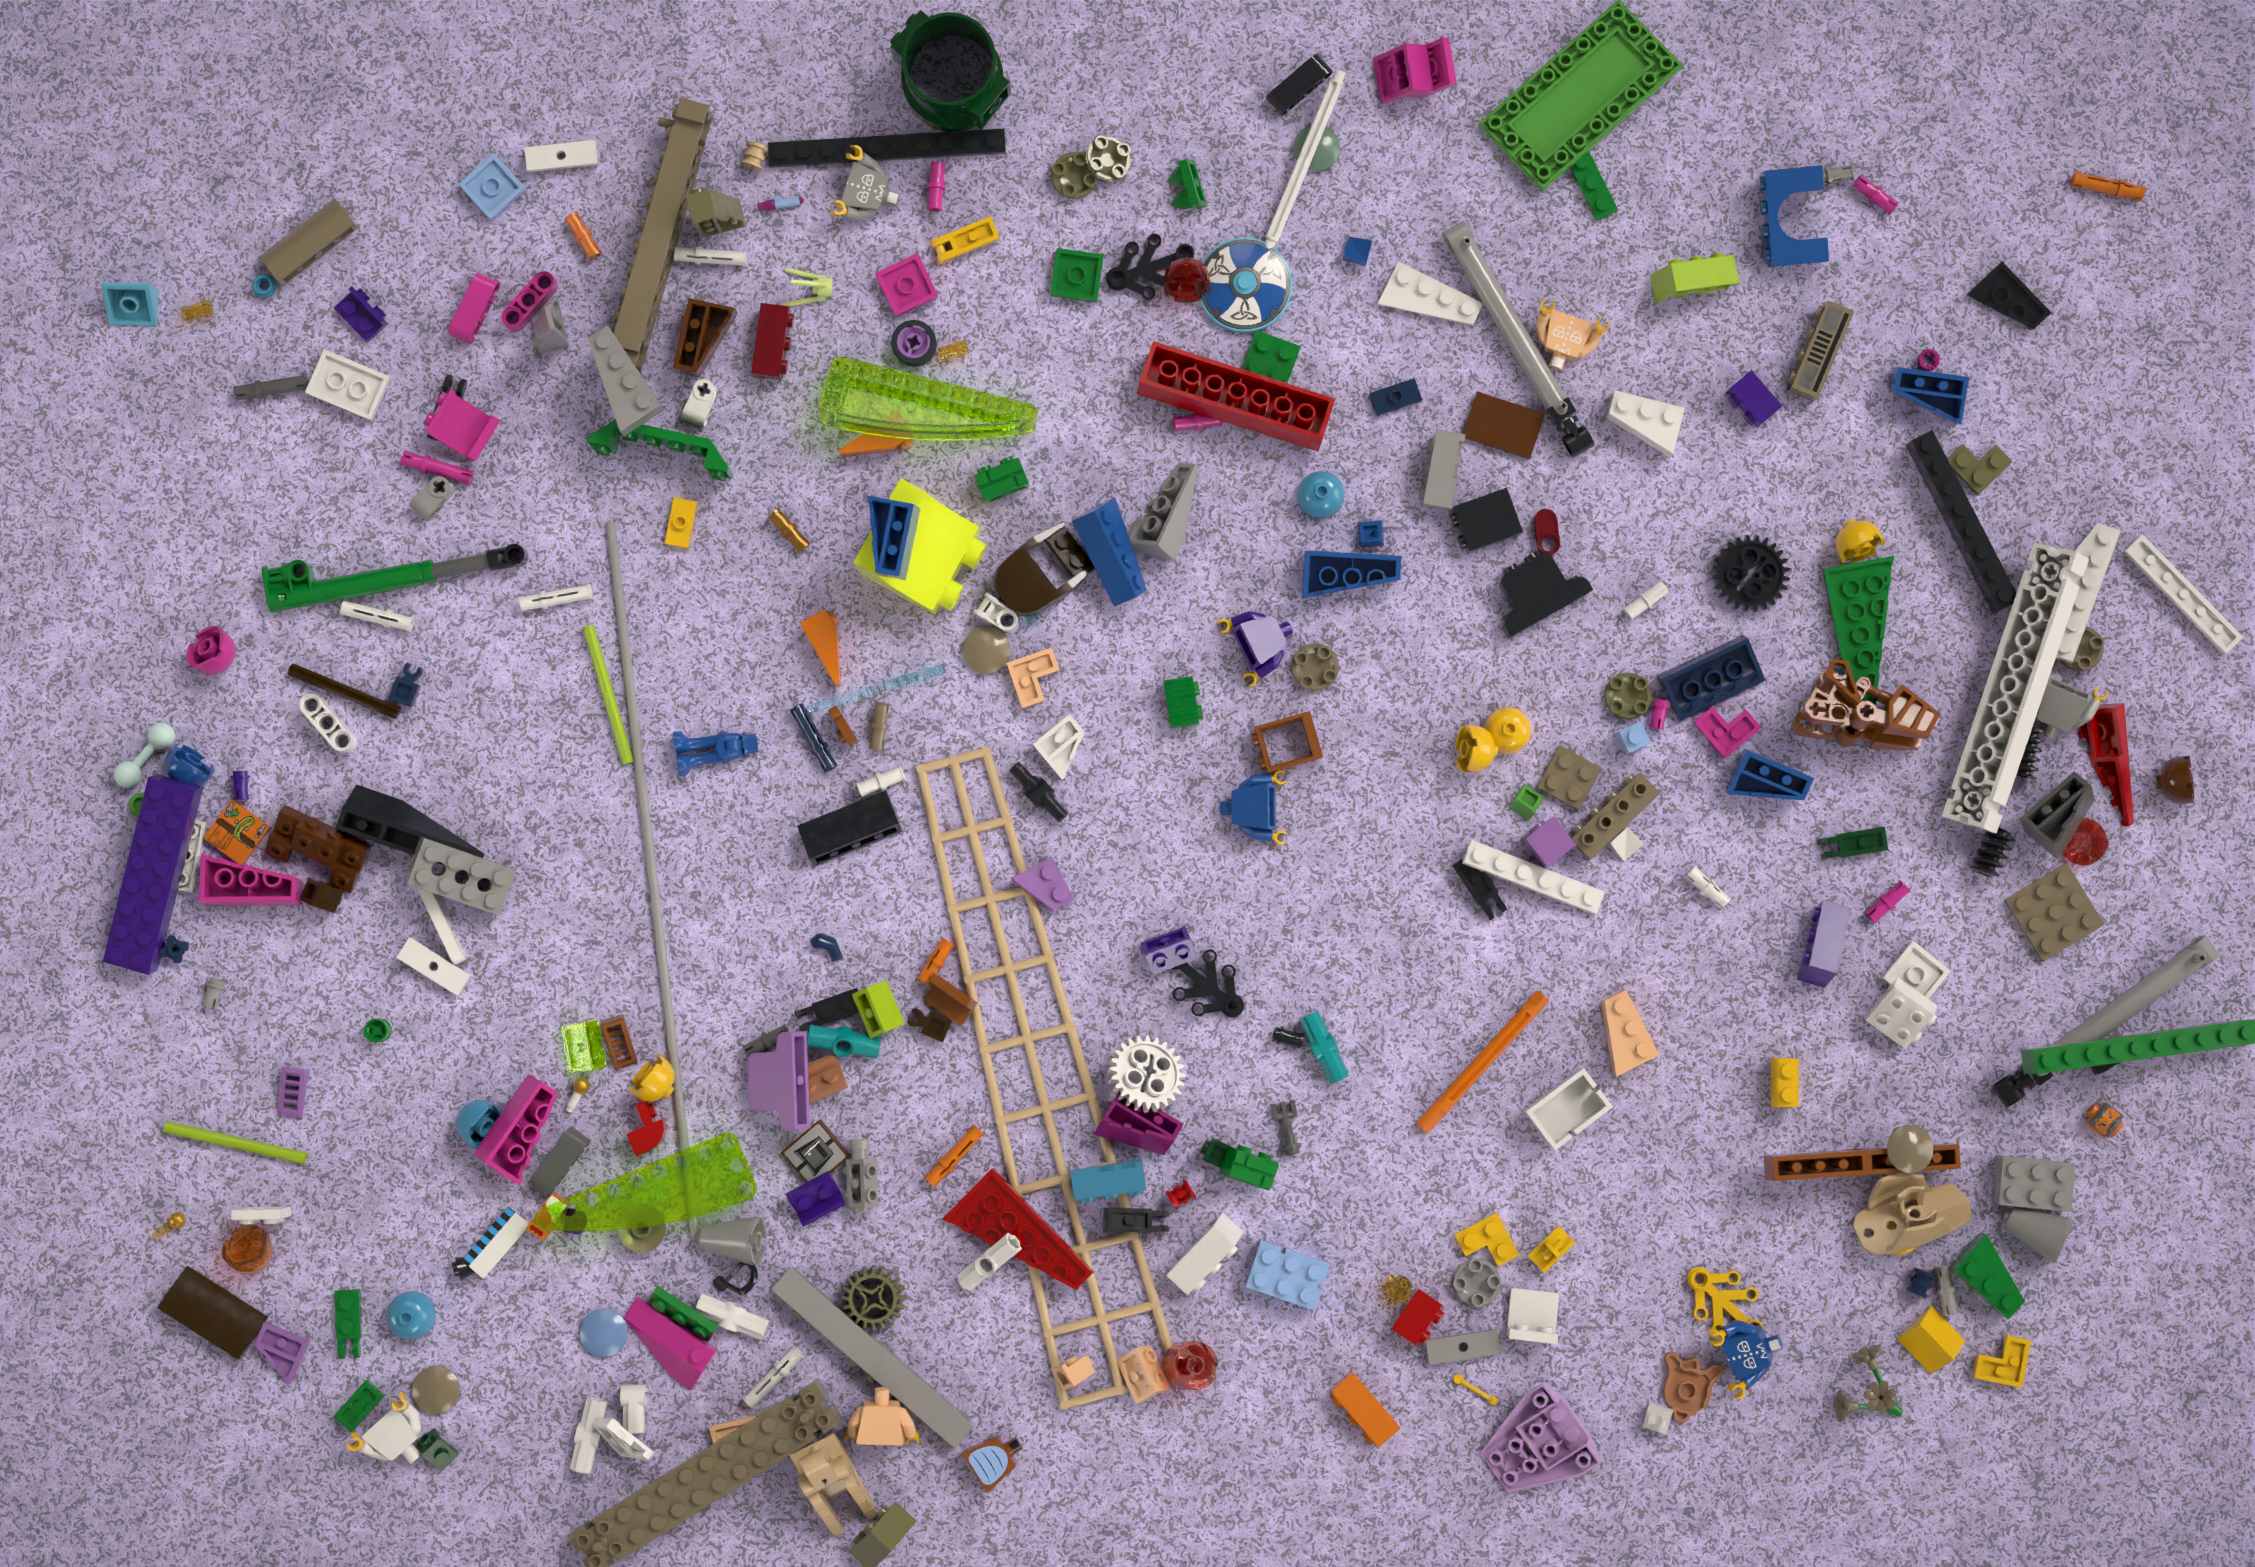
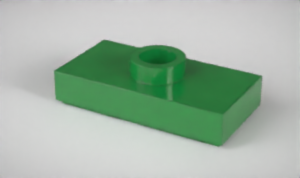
M367 1379L333 1417L350 1432H353L385 1397V1394Z

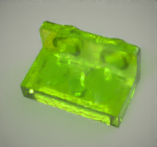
M597 1020L561 1027L569 1074L606 1067V1056L601 1041V1029Z

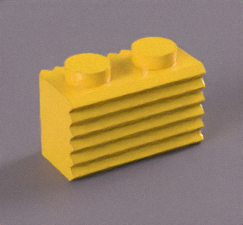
M1771 1058V1106L1798 1107L1800 1105L1798 1103L1800 1100L1798 1098V1092L1800 1091L1798 1089L1800 1086L1798 1084L1800 1081L1798 1079L1800 1076L1798 1072L1800 1070L1798 1069L1799 1060L1797 1058Z

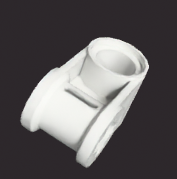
M701 379L694 384L681 417L682 420L703 428L707 424L706 417L710 416L717 393L715 386L709 380ZM707 385L710 394H705L702 397V393L699 390L700 388L704 389Z
M985 593L984 600L978 609L973 610V613L1002 632L1012 633L1017 630L1019 620L1016 613L992 595ZM1005 616H1012L1014 618V623L1010 627H1004L1001 624Z

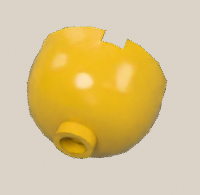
M1852 519L1843 524V528L1836 536L1835 548L1842 563L1847 564L1846 560L1854 558L1852 563H1855L1877 553L1876 547L1879 544L1883 547L1886 541L1881 531L1872 522Z
M1498 708L1490 713L1484 723V728L1491 733L1495 745L1498 746V753L1505 755L1517 753L1530 740V721L1517 708Z
M1465 725V727L1459 729L1455 743V750L1459 751L1460 757L1455 758L1458 769L1461 772H1481L1492 763L1494 757L1497 756L1498 746L1495 745L1494 738L1487 729L1477 725Z
M660 1053L654 1055L656 1060L651 1065H649V1060L645 1063L631 1081L635 1085L628 1087V1091L642 1101L653 1102L661 1097L666 1099L674 1090L672 1086L675 1080L674 1069L669 1061Z

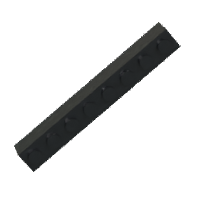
M1933 430L1911 440L1905 445L1992 614L2012 605L2017 593Z

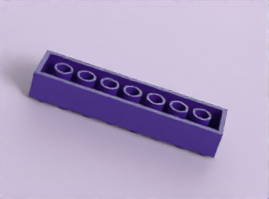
M159 774L148 777L102 962L147 975L158 970L161 960L160 949L164 948L204 787L181 782Z

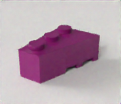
M1118 1091L1093 1135L1165 1155L1184 1124L1160 1109L1157 1112H1153L1150 1107L1144 1113L1143 1106H1140L1135 1111L1134 1103L1126 1106V1098L1118 1099L1121 1094Z

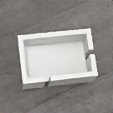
M1580 1067L1523 1110L1552 1150L1556 1151L1573 1138L1567 1132L1571 1130L1573 1134L1577 1135L1613 1108L1600 1089L1591 1090V1088H1595L1597 1085L1584 1068Z

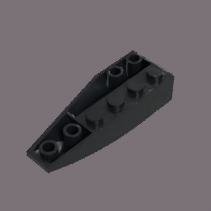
M360 785L355 786L343 805L335 828L414 855L420 837L484 858L485 853L405 801Z

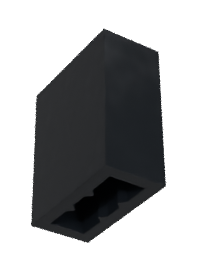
M1507 488L1453 506L1451 509L1452 513L1449 514L1453 528L1457 527L1460 536L1457 537L1461 550L1466 549L1467 554L1520 536L1523 533Z

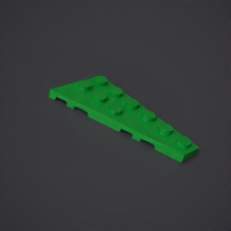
M1894 556L1822 570L1840 660H1847L1849 662L1855 683L1859 678L1867 677L1871 681V686L1877 689ZM1865 694L1861 700L1869 701L1876 705V698Z

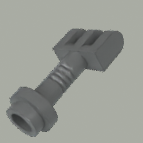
M1295 1100L1290 1101V1111H1287L1285 1102H1280L1282 1112L1277 1113L1276 1103L1271 1104L1274 1121L1281 1120L1286 1145L1281 1146L1282 1151H1285L1286 1156L1300 1153L1299 1148H1301V1144L1295 1143L1291 1118L1298 1117Z

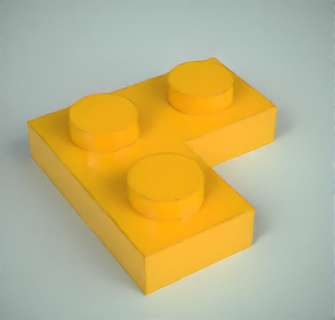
M1497 1212L1454 1234L1465 1256L1486 1245L1498 1267L1519 1256Z
M2005 1334L2001 1358L1977 1353L1972 1377L2022 1388L2031 1340Z

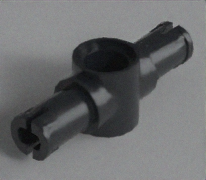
M1017 762L1009 770L1023 786V794L1037 808H1044L1059 823L1069 814L1055 799V791L1041 776L1039 778L1036 775L1033 776L1020 762Z

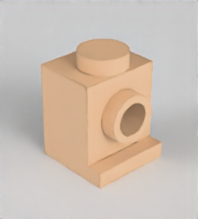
M1074 1355L1064 1361L1062 1365L1053 1368L1052 1372L1062 1389L1067 1390L1095 1373V1370L1092 1367L1091 1359L1087 1355H1083L1080 1358H1076Z

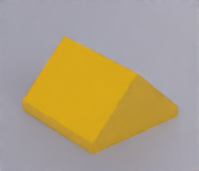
M1932 1305L1897 1338L1930 1374L1953 1361L1965 1342L1960 1334Z

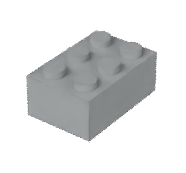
M1996 1155L1992 1203L2072 1212L2076 1164Z

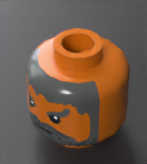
M2102 1102L2099 1105L2094 1103L2086 1112L2088 1116L2086 1125L2102 1138L2114 1137L2124 1124L2122 1122V1114L2107 1102Z

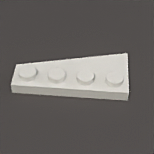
M1398 261L1377 305L1473 326L1483 303Z

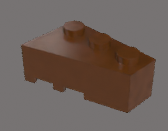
M688 298L673 365L676 373L695 377L702 375L738 315L735 308Z

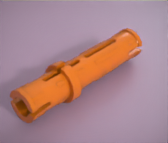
M2076 171L2071 181V187L2115 195L2114 197L2119 199L2124 197L2142 201L2146 191L2145 186L2126 183L2122 179H2119V181Z
M973 1124L943 1158L940 1156L939 1162L924 1178L933 1187H936L949 1172L952 1173L955 1170L953 1167L985 1134Z

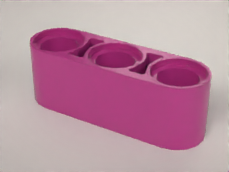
M548 271L538 272L504 309L501 319L508 329L515 332L522 330L548 302L550 297L556 293L558 283L553 275ZM544 279H551L550 287L546 289L540 287ZM530 296L535 297V303L532 306H525L526 298ZM518 314L519 321L516 324H509L510 316Z
M479 272L475 274L449 326V335L468 344L474 342V335L478 334L486 317L484 314L488 313L496 297L494 294L499 291L500 282Z

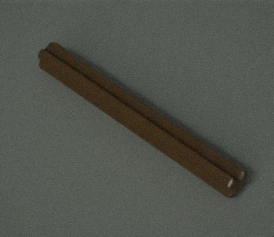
M294 663L288 669L289 676L393 719L399 716L401 708Z

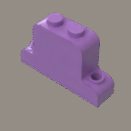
M807 1031L782 1032L777 1037L775 1052L752 1053L748 1057L749 1105L754 1111H777L779 1113L780 1125L785 1130L809 1129Z

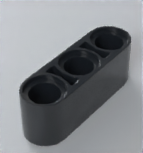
M1316 53L1276 86L1266 96V99L1283 116L1287 113L1286 110L1288 108L1291 110L1304 99L1306 93L1309 94L1323 82V78L1327 79L1333 70Z

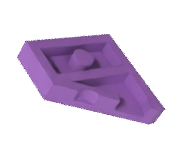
M1053 857L1011 878L1013 883L1020 885L1028 891L1029 895L1041 901L1042 905L1050 911L1074 900Z
M264 1322L254 1346L261 1354L267 1357L271 1366L276 1368L283 1376L284 1381L290 1385L295 1378L310 1340Z

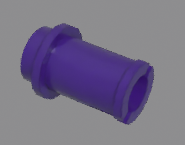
M233 771V776H230V778H233V800L249 799L248 778H250V775H248V771Z

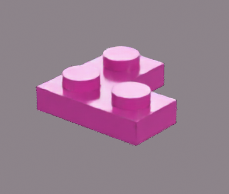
M1713 706L1693 722L1723 759L1728 757L1762 728L1747 710H1744L1727 724Z

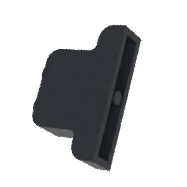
M1533 552L1524 558L1525 563L1517 567L1516 563L1505 568L1503 570L1505 575L1501 578L1499 585L1513 609L1512 612L1503 617L1502 629L1507 638L1515 636L1590 593L1593 588L1589 581L1584 577H1578V575L1566 580L1553 557L1548 553L1538 555L1537 552Z

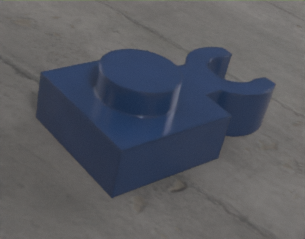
M407 662L403 668L404 678L396 677L388 699L412 708L421 687L415 684V681L422 676L423 668L418 667L417 672L411 674L410 668L412 664Z

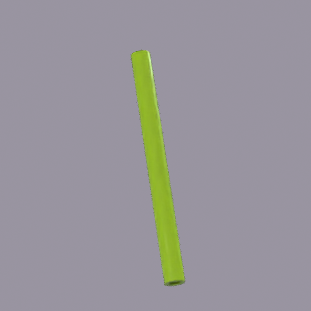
M595 626L583 627L622 765L633 763L634 760Z
M166 1121L163 1130L164 1133L304 1165L308 1156L306 1152Z

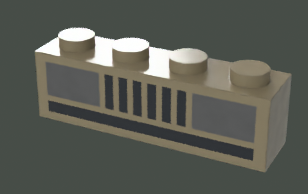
M1829 300L1823 306L1819 305L1814 315L1817 322L1814 328H1809L1805 340L1808 341L1806 348H1801L1797 355L1796 362L1799 363L1796 371H1791L1786 383L1790 384L1789 392L1812 402L1818 399L1854 314L1853 310Z

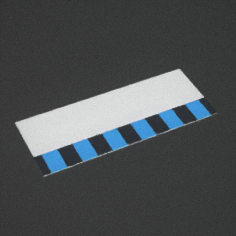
M508 1206L461 1261L484 1279L525 1232V1228L529 1223Z

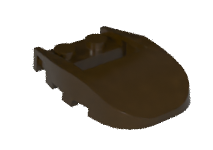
M1063 522L1031 537L1016 548L997 567L993 583L997 594L1010 610L1014 611L1017 615L1030 617L1065 600L1082 583L1083 579L1095 570V567ZM1042 541L1047 544L1072 577V579L1057 589L1028 552Z

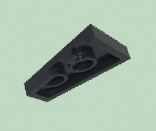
M2003 261L1966 294V296L2032 330L2052 313Z

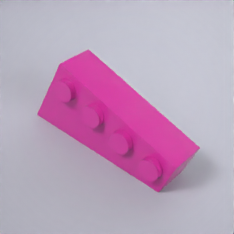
M201 854L199 902L205 906L302 905L303 901L299 899L303 891V881L297 877Z

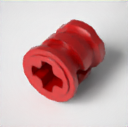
M1182 1179L1181 1185L1178 1186L1176 1184L1173 1186L1174 1189L1172 1191H1165L1176 1210L1179 1209L1181 1204L1186 1205L1189 1203L1188 1200L1190 1198L1197 1199L1185 1179Z

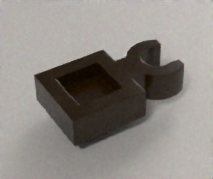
M913 1008L912 1011L919 1015V1020L917 1022L908 1020L907 1023L913 1027L923 1026L921 1034L944 1042L953 1020L932 1011L926 1017L920 1009Z

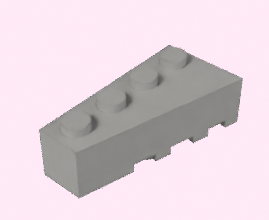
M608 325L587 338L617 425L623 436H626L664 411Z

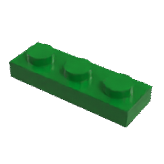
M1588 152L1570 170L1595 220L1598 221L1617 212L1618 208L1590 152Z
M660 1286L656 1287L648 1301L655 1310L666 1313L672 1317L676 1324L687 1327L699 1339H705L709 1342L718 1327L717 1324Z

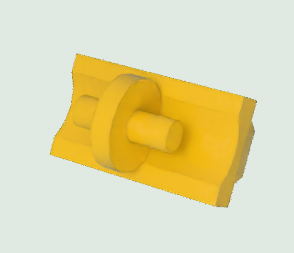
M1558 1225L1527 1256L1545 1273L1575 1242Z

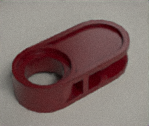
M1541 509L1536 513L1533 522L1536 545L1540 553H1548L1552 556L1560 548L1557 516L1550 509ZM1550 538L1555 542V548L1552 551L1543 549L1542 541L1544 539Z

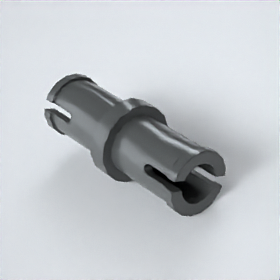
M786 1024L767 1034L764 1032L761 1034V1037L742 1045L747 1057L752 1053H761L767 1049L769 1051L772 1050L773 1046L776 1045L778 1035L782 1032H789Z

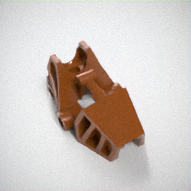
M1833 659L1826 671L1822 672L1815 683L1808 700H1805L1797 712L1791 727L1797 735L1826 740L1835 736L1836 742L1843 747L1852 746L1860 738L1869 741V749L1917 750L1923 739L1929 737L1941 713L1903 684L1894 694H1891L1883 689L1879 690L1871 686V681L1867 677H1861L1855 683L1849 662L1847 660ZM1833 666H1842L1845 674L1839 676L1838 673L1833 672ZM1865 694L1876 698V701L1884 704L1882 709H1877L1873 703L1861 700ZM1801 720H1804V723L1808 725L1805 729L1799 723ZM1821 725H1831L1833 731L1827 733L1822 730Z

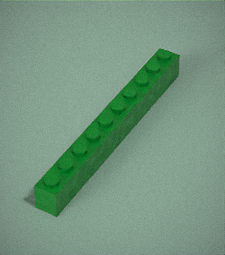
M2255 1019L2234 1020L2020 1050L2024 1074H2041L2255 1044Z

